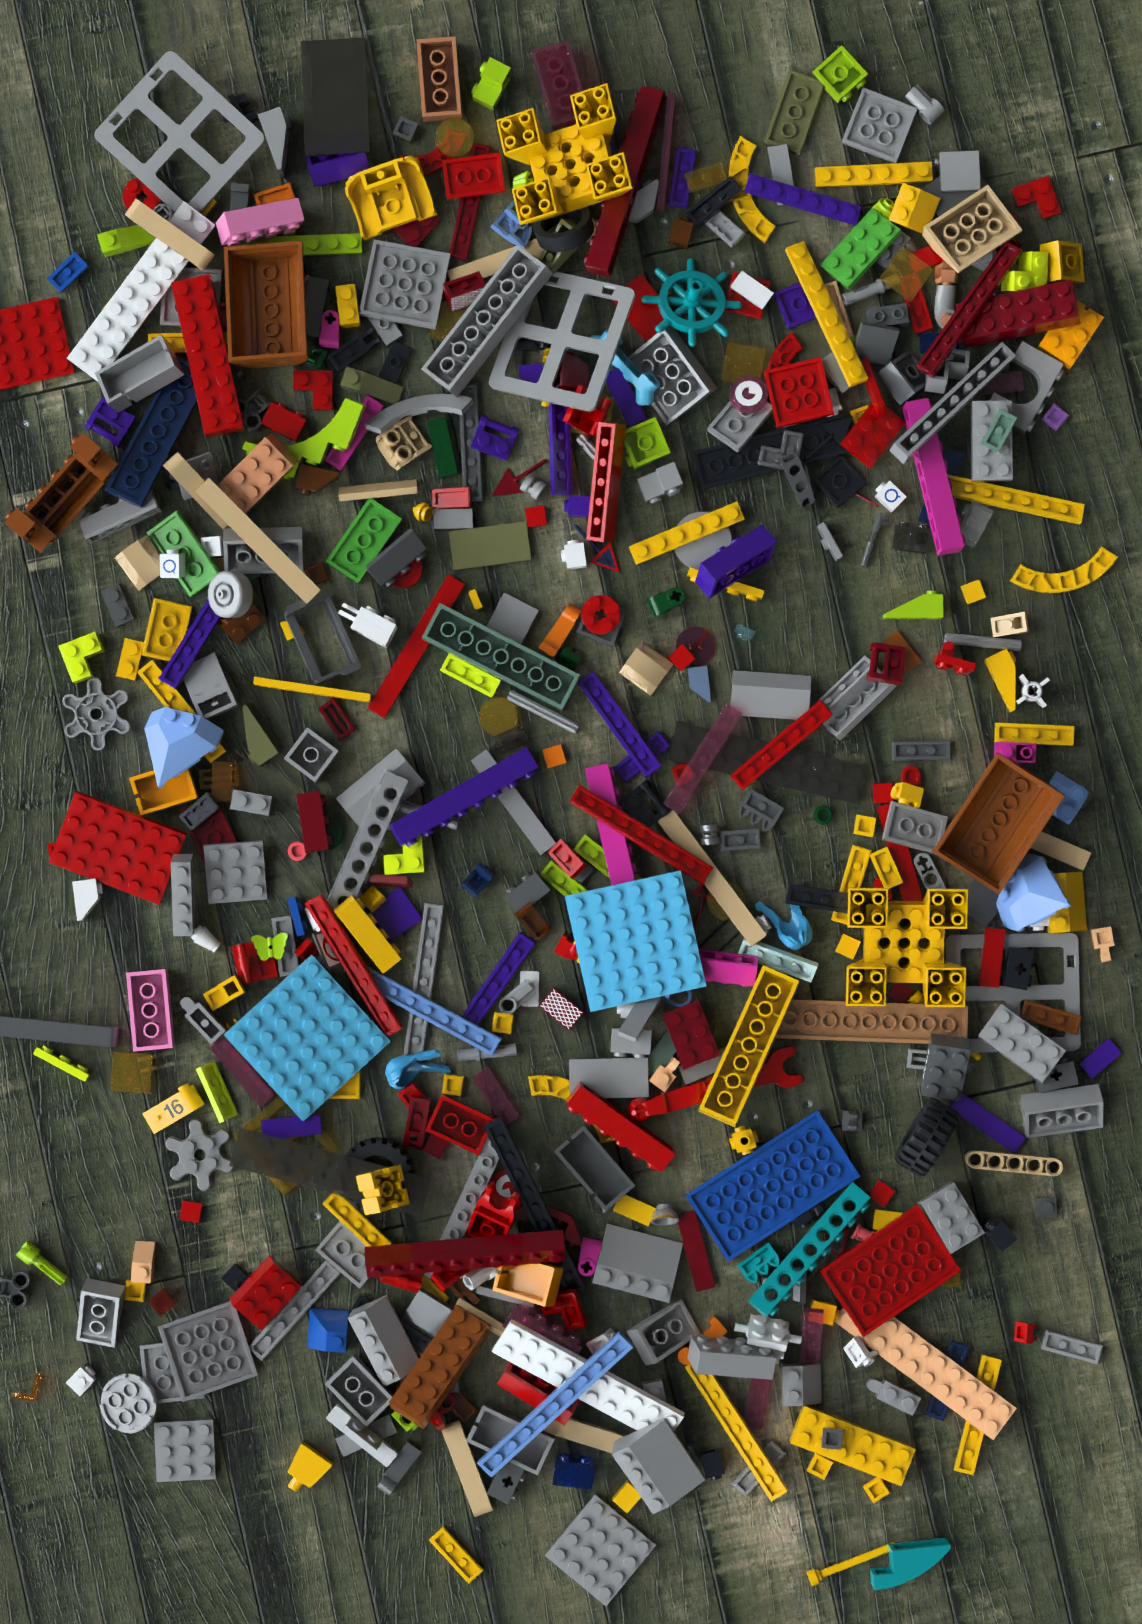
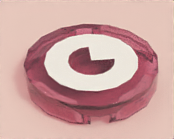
M742 376L731 385L729 391L730 403L740 413H756L767 404V386L758 377Z

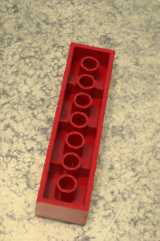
M210 274L171 282L204 434L207 438L245 430L231 363L228 361V349Z

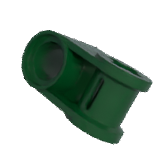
M675 587L648 598L647 602L654 617H657L681 605L685 600V594L682 589ZM674 591L682 595L679 597V602H676L675 599L671 600Z

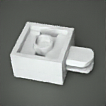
M343 603V608L357 615L354 617L339 610L338 614L353 621L350 628L354 632L388 649L398 629L395 624L396 621L387 615H384L382 618L378 615L377 610L369 606L366 609L361 607L360 610H357Z

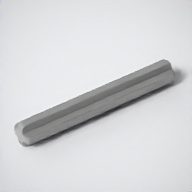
M946 633L944 636V643L950 641L954 645L1020 651L1022 648L1021 640Z
M513 690L510 691L507 697L509 701L572 733H576L579 728L578 723Z

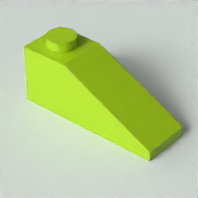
M139 225L97 234L105 258L151 245L156 237Z
M927 591V594H923L885 613L883 620L942 619L943 594H938V591Z

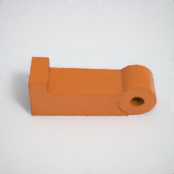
M569 603L538 650L554 659L576 624L582 610Z
M713 1315L708 1320L711 1326L702 1334L717 1338V1336H723L728 1331L716 1316ZM690 1345L683 1346L678 1351V1359L684 1365H690L687 1358Z

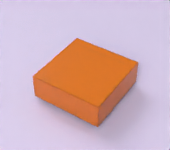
M561 744L542 750L548 769L566 763Z

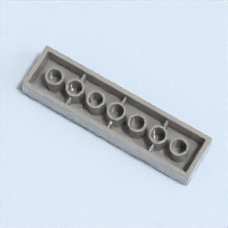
M516 245L421 370L454 396L458 397L553 274L551 270L526 250Z

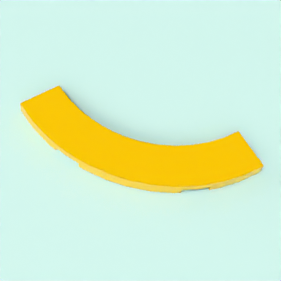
M740 136L731 156L729 177L732 176L744 191L748 179L750 161L757 145ZM743 192L732 201L735 210L749 231L766 243L776 225L771 223L759 211L752 199V195Z
M1101 547L1082 566L1067 572L1052 574L1035 571L1020 564L1010 582L1027 590L1040 593L1069 592L1084 587L1098 579L1114 564L1118 556Z
M551 1075L528 1076L532 1096L550 1095L566 1100L570 1095L569 1079ZM594 1125L600 1143L615 1141L611 1136H604L599 1131L600 1128Z

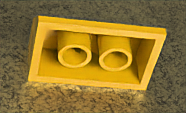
M1055 873L1054 876L1064 891L1065 899L1069 900L1072 906L1057 910L1056 914L1049 917L1047 933L1087 930L1083 873Z

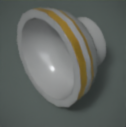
M670 1204L657 1205V1210L651 1217V1223L655 1225L667 1226L679 1222V1217Z

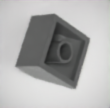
M911 349L891 361L877 373L882 384L886 386L899 405L925 388L926 374L917 369L916 366L919 360Z

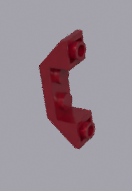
M545 1204L550 1215L554 1217V1222L561 1225L568 1223L563 1234L565 1244L576 1247V1245L581 1246L582 1240L572 1215ZM523 1205L520 1206L514 1221L519 1224L522 1221L527 1222L528 1219Z

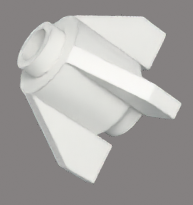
M1023 674L1019 676L1023 686L1020 692L1021 697L1016 703L1020 704L1024 700L1027 702L1035 701L1044 708L1046 703L1040 697L1043 692L1042 686L1050 681L1047 677L1042 682L1037 683L1035 681L1029 682ZM1029 689L1034 691L1033 695L1028 694Z

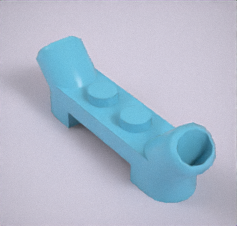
M606 329L601 336L592 335L590 338L604 340L609 329ZM618 346L612 365L619 368L623 373V377L636 387V403L638 405H651L654 402V391L660 386L659 380L651 371L642 373Z

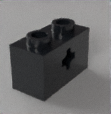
M1012 947L1007 948L1001 986L1027 990L1028 987H1031L1032 975H1030L1031 967L1034 968L1036 956H1033L1034 951ZM1020 965L1022 968H1024L1023 972H1019L1018 975V971L1015 970V967Z

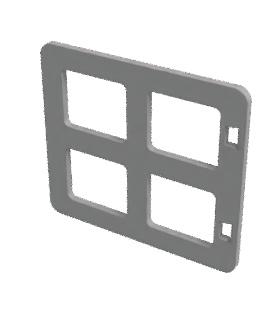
M168 51L161 57L95 131V139L174 212L177 211L183 201L157 178L156 174L178 149H183L210 174L209 181L187 203L201 213L265 141L264 134L173 51ZM160 68L163 74L155 81L151 77ZM170 71H175L203 97L201 103L180 125L176 124L149 99V94ZM137 109L168 136L163 145L146 163H141L114 138V133ZM213 110L219 111L246 137L245 141L224 164L217 162L192 139V133ZM119 113L123 118L114 126L110 122Z
M555 272L552 276L559 278L558 282H550L548 279L544 285L570 290V295L558 328L550 329L525 323L533 302L532 300L506 333L489 378V385L494 390L591 412L598 405L636 295L633 289L629 287ZM604 288L614 290L613 294H604ZM587 295L618 301L604 340L573 334L582 304ZM520 338L551 344L544 368L537 383L506 376ZM569 348L599 355L585 394L554 388L565 352Z
M1074 933L1005 934L1003 948L1005 960L1008 947L1018 949L1022 947H1062L1064 963L1063 984L1031 985L1027 990L999 986V988L966 986L965 1001L1003 1000L1006 1003V1008L1019 1017L1020 1002L1022 1000L1062 999L1065 1012L1080 1016L1078 937ZM984 934L948 936L945 940V961L961 966L960 951L964 948H983ZM1067 955L1074 956V968L1067 967ZM1016 966L1015 970L1018 971L1019 975V966ZM1080 1025L1077 1035L1065 1032L1063 1037L1048 1038L1066 1051H1075L1081 1045ZM970 1039V1053L997 1052L981 1039Z

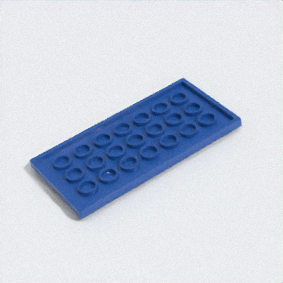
M816 1110L755 1149L754 1152L747 1154L685 1194V1196L729 1262L853 1182L860 1175L819 1111Z

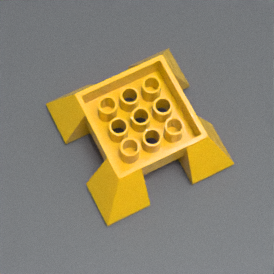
M607 83L570 95L576 119L575 125L545 134L533 108L496 120L504 155L531 166L534 182L512 189L520 225L547 220L620 196L633 189L624 152L612 156L609 145L616 116Z
M848 888L847 927L864 928L863 959L848 965L846 969V1006H886V983H922L925 1007H965L966 967L944 960L945 929H967L968 889L928 888L924 901H888V888ZM907 918L909 919L908 925L900 926V920ZM881 938H888L889 942L887 945L882 946L879 944ZM908 938L909 942L907 945L901 946L899 945L900 939ZM927 938L928 943L925 946H920L918 944L919 940ZM902 957L908 958V962L905 965H899L898 961Z

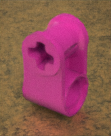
M327 310L322 315L319 347L338 349L340 346L339 315L334 310ZM330 315H333L334 319H336L332 324H329L326 320L330 318Z
M583 1237L578 1261V1270L581 1275L590 1276L595 1272L602 1241ZM586 1262H589V1265L592 1266V1269H589L587 1272H584V1269L581 1268V1265H584Z

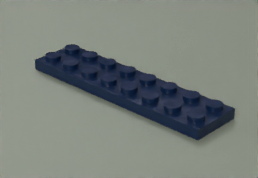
M178 356L176 359L179 361L184 375L157 390L105 488V492L140 508L197 403L189 362Z

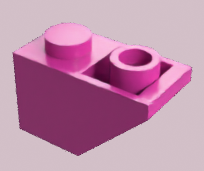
M994 743V756L998 752L1017 763H1036V743Z

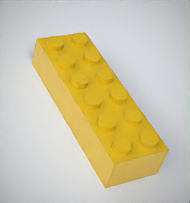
M809 1405L801 1407L789 1439L793 1445L899 1486L903 1484L916 1450L910 1444ZM823 1427L843 1429L841 1450L821 1448Z

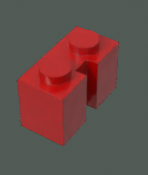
M271 402L261 421L262 426L297 443L307 425V421L304 419L305 415L294 411V413L288 411V407L280 402L276 404Z

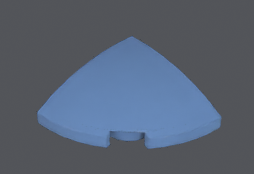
M514 200L491 225V228L500 236L514 245H519L521 248L526 246L532 232V227H529V224H519Z

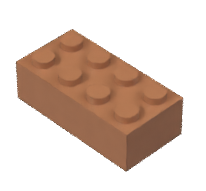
M456 36L416 39L423 122L462 119Z
M272 433L266 436L217 486L247 515L299 461Z

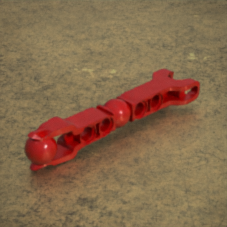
M795 1046L773 1050L768 1060L764 1063L753 1088L768 1083H775L783 1088L802 1084L805 1081L803 1075H787L783 1070L785 1059L796 1054ZM713 1076L709 1077L705 1082L701 1081L658 1093L648 1099L643 1097L635 1098L628 1106V1114L636 1122H645L652 1115L666 1114L700 1104Z

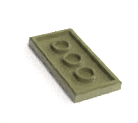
M789 69L764 144L769 146L787 144L788 152L798 156L801 155L824 89V85L817 78Z
M526 521L449 531L454 571L531 560Z

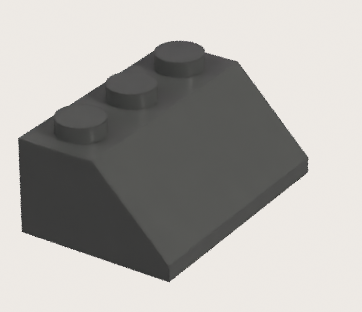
M410 528L365 567L381 588L384 586L388 588L396 581V576L400 573L404 575L411 569L409 565L415 560L417 563L426 556L425 552L427 549Z

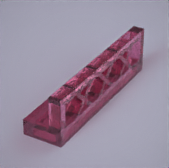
M224 1035L209 1048L260 1108L276 1095Z

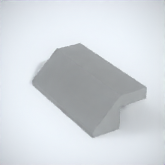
M866 656L860 659L819 699L833 714L823 725L839 740L843 739L896 687L894 684L872 683L866 680L870 668V659ZM877 667V673H882Z
M733 670L730 715L797 720L810 707L811 676Z
M397 749L393 750L336 798L358 826L362 822L385 768L408 779L410 785L405 795L402 794L401 802H404L425 784ZM393 788L386 791V797L389 798L396 794V790ZM385 806L378 809L379 815H385L388 812V808Z

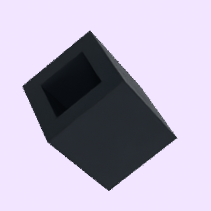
M719 1448L700 1452L706 1479L717 1480L722 1478L725 1470Z

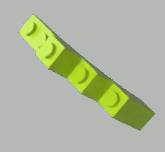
M345 398L338 413L318 434L303 442L285 446L299 463L284 478L288 480L297 478L300 464L303 463L304 458H307L306 462L317 466V463H324L331 443L333 448L340 451L350 449L367 405L351 398ZM245 441L242 449L247 450L246 454H249L258 443Z

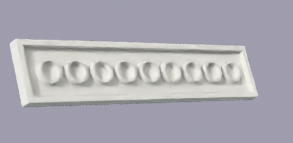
M184 201L168 221L201 245L216 226ZM156 238L67 359L98 381L95 372L113 363L170 288L171 282L176 280L189 261Z
M511 1319L492 1349L493 1353L557 1388L587 1361V1359ZM609 1371L578 1398L635 1430L642 1429L665 1418L675 1431L685 1414L681 1410Z

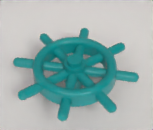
M693 258L687 260V271L675 273L670 277L661 268L655 269L654 273L664 282L659 296L644 295L641 301L643 303L658 304L659 311L664 320L655 327L657 333H661L670 325L681 332L688 333V344L691 347L696 345V333L706 332L714 328L723 337L729 335V331L719 321L725 308L740 309L742 303L740 301L725 300L724 292L719 284L727 279L728 275L726 272L720 273L713 279L705 273L695 271V261ZM687 283V291L681 288L679 284ZM672 289L680 297H667ZM711 293L715 300L702 298ZM669 305L681 306L673 312ZM703 307H713L716 310L711 315ZM686 312L688 313V320L682 319L680 316ZM696 312H697L704 320L696 321Z

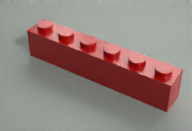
M598 422L586 540L614 542L626 424Z
M580 1081L566 1099L567 1108L572 1113L582 1115L586 1123L591 1126L593 1124L596 1125L604 1136H611L615 1139V1143L618 1146L631 1150V1154L635 1158L645 1160L647 1166L652 1170H659L662 1173L676 1155L675 1148L640 1123L631 1119L629 1115Z

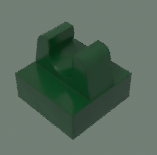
M310 343L308 359L304 363L320 370L328 355V351Z
M568 645L566 648H563L557 663L575 671L581 659V651L578 650L577 653L570 651L572 646Z

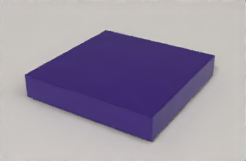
M800 282L774 292V297L788 330L816 319Z
M401 887L385 897L387 900L373 913L370 911L380 928H383L389 936V941L422 920Z

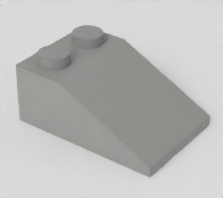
M277 107L258 114L278 173L280 178L285 175L290 135L288 128L291 127L286 111L282 112L281 108Z
M86 1279L80 1296L77 1341L115 1348L124 1303L125 1285Z
M682 1299L642 1320L627 1330V1333L645 1365L658 1363L689 1342L691 1336L699 1335L700 1331Z

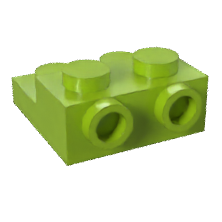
M842 45L812 72L837 103L841 100L846 102L853 95L851 91L855 87L859 90L867 82L865 78L868 75Z
M656 417L625 430L624 448L628 454L625 456L628 466H633L634 470L671 454Z

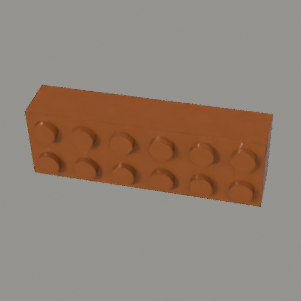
M456 1305L389 1401L391 1409L422 1429H425L490 1335V1326Z

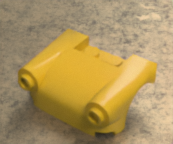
M413 155L394 159L350 176L345 183V193L354 210L363 240L382 235L383 231L418 219L421 221L437 215L419 158Z

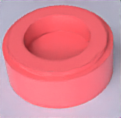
M300 841L291 843L288 848L289 857L295 861L305 859L308 854L305 853L304 843Z

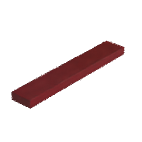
M472 143L470 156L491 154L492 146ZM481 196L460 199L449 249L450 258L463 261L468 260Z

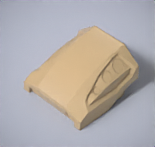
M410 415L376 437L378 449L389 465L396 470L401 469L410 461L432 448V445L427 443L417 429Z
M147 535L135 541L115 557L139 591L160 576V552Z
M641 641L619 673L651 696L673 666V663Z

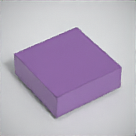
M1053 403L1041 420L1057 431L1069 415Z

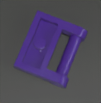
M102 397L84 428L89 431H95L119 448L136 417L125 410L117 413L107 404L106 399ZM97 418L120 431L116 436L95 423Z
M482 414L470 448L506 462L519 428L506 426ZM484 426L508 434V440L483 431Z

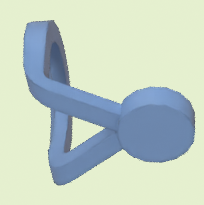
M691 990L687 991L688 999L681 1004L670 1000V995H665V1003L674 1007L685 1006L690 1003L692 992Z

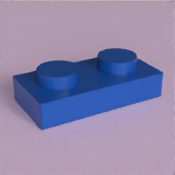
M74 251L47 280L62 294L89 266Z
M297 897L287 898L297 937L306 935L308 925L306 918L302 919L301 911H303L301 899L297 900Z

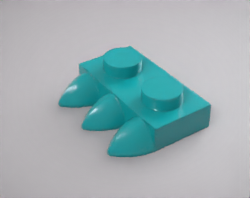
M768 1242L738 1264L737 1267L748 1282L757 1283L758 1275H768L769 1267H778L780 1258Z

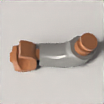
M945 261L935 266V283H942V285H937L934 313L935 319L942 329L956 311V285H952V283H958V273Z

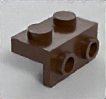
M252 603L249 610L243 616L238 618L221 617L218 624L236 644H239L266 618Z

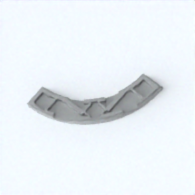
M453 394L417 396L383 409L365 423V427L367 430L383 434L405 416L411 415L412 417L428 413L427 410L463 415L474 402L473 398L461 395L456 397Z

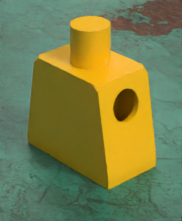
M302 1441L288 1470V1473L293 1476L288 1487L295 1492H298L303 1484L311 1488L331 1468L333 1462Z

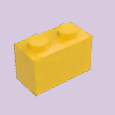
M355 284L335 286L341 329L360 327Z

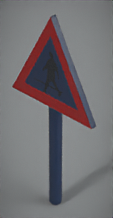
M574 524V528L586 539L587 535L577 524ZM587 540L598 552L589 562L620 573L611 542L600 550L592 540Z

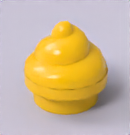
M424 502L413 507V513L418 521L428 522L433 516V508Z

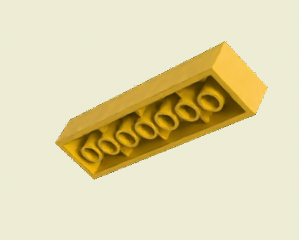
M762 966L702 1100L699 1112L736 1128L799 986V980L767 966Z

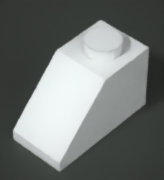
M96 879L72 882L77 921L84 920L101 899L100 894H103V886Z

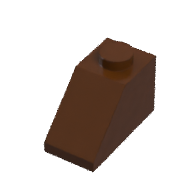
M300 464L296 489L300 490V494L311 496V493H318L338 480L340 474L339 472Z

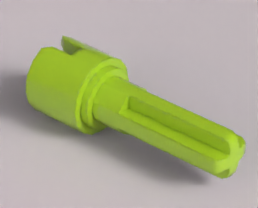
M27 1240L16 1256L27 1265L34 1264L57 1284L62 1285L66 1281L67 1276L40 1255V1249Z

